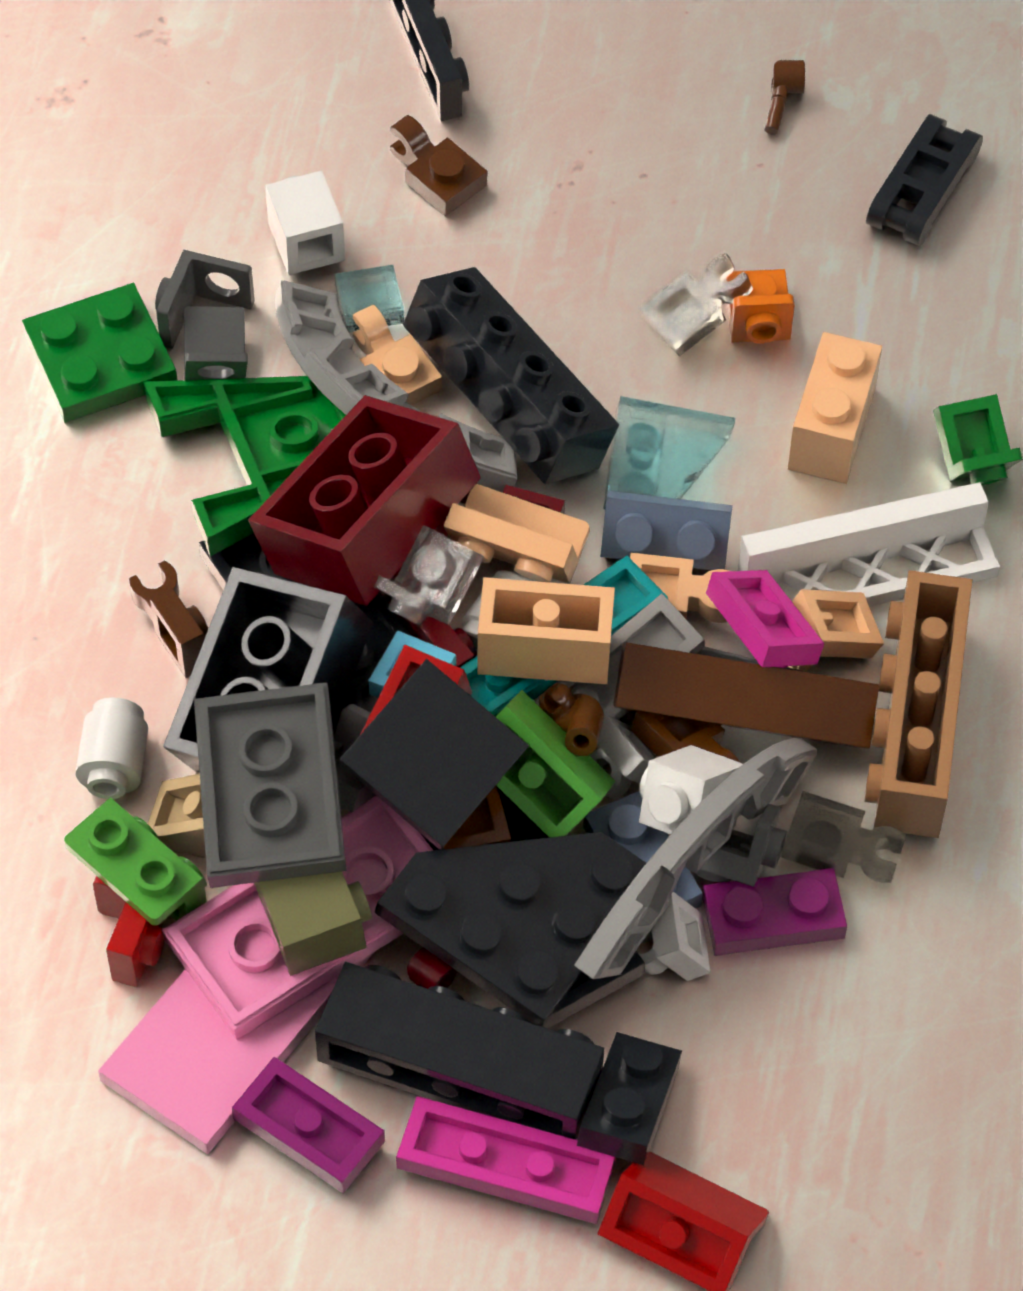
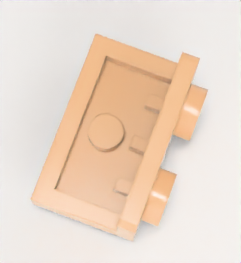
M476 484L470 490L464 507L452 503L444 524V528L452 543L456 544L455 550L464 556L484 563H490L493 557L516 565L514 571L531 580L550 582L553 578L568 584L571 583L590 533V527L586 521Z

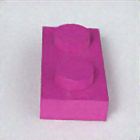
M767 570L712 572L706 590L707 596L761 667L786 668L788 666L818 664L825 643Z

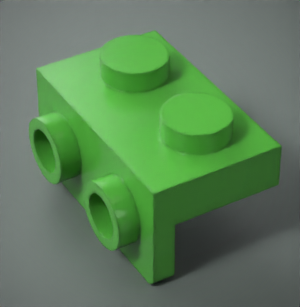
M111 797L64 838L65 847L73 856L152 925H159L169 915L177 921L207 902L205 893L207 882L200 870L189 859L176 855L159 840L154 830L143 819L130 815Z

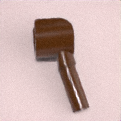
M779 60L775 62L771 83L772 102L764 128L766 133L771 135L778 134L787 101V94H804V60Z

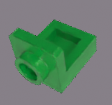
M997 394L942 405L933 410L950 481L970 478L971 484L980 482L982 486L1003 481L1008 478L1006 469L1023 460L1020 448L1010 449Z

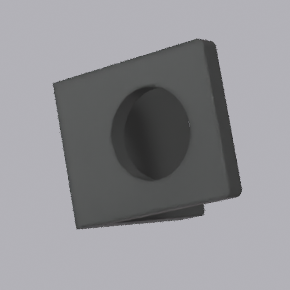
M183 249L171 278L164 277L161 280L156 294L155 309L158 330L164 346L173 349L184 324V307L192 306L196 296L252 309L255 302L252 267ZM208 274H225L231 277L238 284L239 288L233 290L222 288L216 285Z
M185 306L184 380L246 378L248 354L245 353L244 308Z

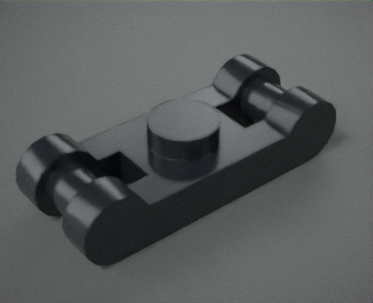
M929 114L873 199L867 213L866 224L882 231L888 226L902 232L904 240L921 246L929 234L933 221L967 167H971L976 160L982 146L983 135L969 129L960 133L946 127V120ZM901 199H904L917 206L913 211H910L897 204Z

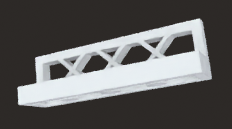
M979 482L744 535L741 537L738 571L767 570L777 583H784L799 591L801 589L836 591L820 582L827 572L843 569L861 578L855 589L844 592L864 593L870 607L887 603L891 600H900L904 597L907 577L899 579L880 570L885 559L902 556L920 564L918 572L973 579L972 583L998 577L1000 565L983 527L989 501ZM970 540L978 561L958 565L940 557L939 554L945 545Z

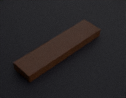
M625 642L622 645L613 708L869 749L880 684L778 667H761L760 664Z

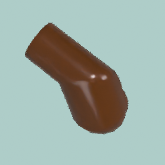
M556 683L550 686L540 696L539 707L566 732L565 745L571 753L578 756L592 754L596 750L604 721V712L601 705L596 699L587 694L578 693L573 695L565 684Z

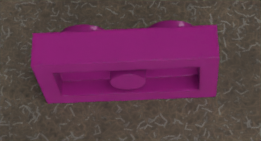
M834 868L758 878L754 886L731 881L708 884L703 887L702 899L714 956L845 939L847 922Z
M276 1057L271 1059L232 1106V1114L235 1121L343 1194L385 1143V1130Z

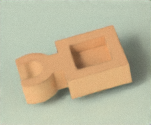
M631 553L630 559L668 596L670 603L685 619H687V611H697L702 617L711 622H727L707 596L706 590L712 572H726L729 570L716 569L705 573L703 576L692 575L693 559Z

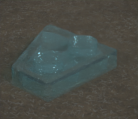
M620 396L615 420L620 425L611 444L603 509L605 510L608 491L681 499L729 441L735 425V418Z

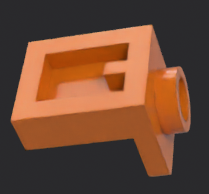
M785 269L726 271L725 293L731 343L754 342L764 344L773 341L791 340L795 305L793 295L788 294Z

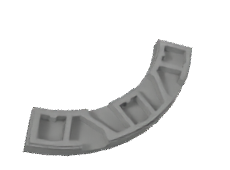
M280 280L275 295V306L282 335L304 373L336 407L347 415L362 397L366 395L419 411L406 402L409 395L407 392L387 378L373 364L365 366L352 350L354 340L344 324L336 293ZM440 413L438 417L459 424L481 476L477 484L502 493L505 485L515 486L517 481L516 452L503 437L470 427Z
M800 737L783 740L752 757L722 781L681 822L646 863L611 909L574 966L592 979L620 975L644 938L669 906L668 901L683 869L686 867L691 872L695 871L697 873L710 857L730 839L734 820L740 815L750 820L762 814L768 804L775 806L787 804L817 756V749Z

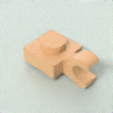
M371 305L353 314V320L360 328L353 332V338L359 348L367 355L361 358L360 361L365 366L373 364L387 378L409 394L407 403L413 405L442 390V375L411 334L394 341L385 318L375 305Z

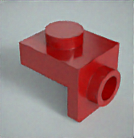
M96 876L92 885L98 912L118 919L106 948L112 981L137 988L146 965L154 967L160 959L165 944L162 933L164 921L159 925L150 924Z

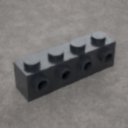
M476 267L420 280L403 326L537 477L547 485L599 469L620 424Z
M345 961L315 1029L317 1061L434 1101L578 1140L582 1120L603 1069L604 1047L595 1045L589 1037L580 1032L570 1029H560L556 1032L530 1023L525 1016L514 1010L503 1007L490 1010L466 1002L461 995L451 989L441 986H431L427 989L403 981L396 973L379 965L361 967Z

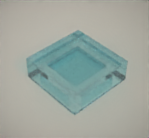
M393 265L335 274V285L344 324L349 332L360 329L353 320V314L371 305H375L379 309L388 326L404 323V308Z

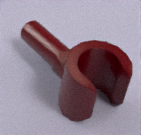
M424 947L414 954L407 965V973L410 980L414 984L427 989L431 986L449 988L457 974L455 969Z

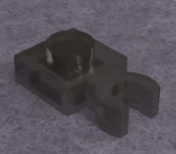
M727 253L714 257L705 269V276L697 282L686 271L640 307L645 320L679 357L726 321L720 308L724 303L733 304L735 297L748 296L753 290V286L745 272L740 273L731 281L723 282V279L735 270L732 260Z
M802 791L783 846L781 858L818 870L834 868L836 876L844 878L850 862L860 865L864 874L870 879L881 883H891L897 864L880 858L876 851L886 849L893 853L901 854L907 835L899 829L889 826H881L873 830L862 828L861 825L865 815L864 810Z

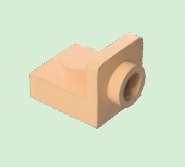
M801 589L792 600V603L825 643L820 656L872 658L884 644L866 597L862 592ZM812 665L788 666V668L807 672Z

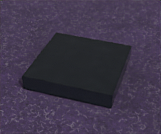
M426 659L343 754L338 763L441 850L529 745Z

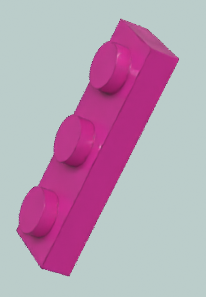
M417 1096L396 1156L397 1169L598 1224L615 1168L616 1157L577 1146L578 1140Z

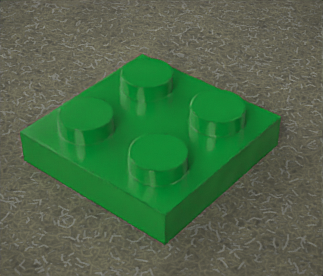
M134 282L21 320L24 336L64 423L145 396L143 382L177 380L176 368Z

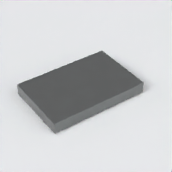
M327 682L194 699L206 867L210 888L347 871L330 694Z

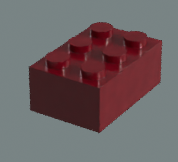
M364 395L248 521L274 574L310 587L346 595L351 601L367 606L448 516L452 503L459 504L481 479V476L457 422Z

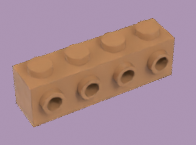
M909 570L903 602L890 601L885 638L897 640L896 654L883 655L879 681V692L890 693L889 709L877 708L871 744L873 747L884 748L882 765L869 764L864 802L876 804L873 829L939 838L948 800L973 579Z

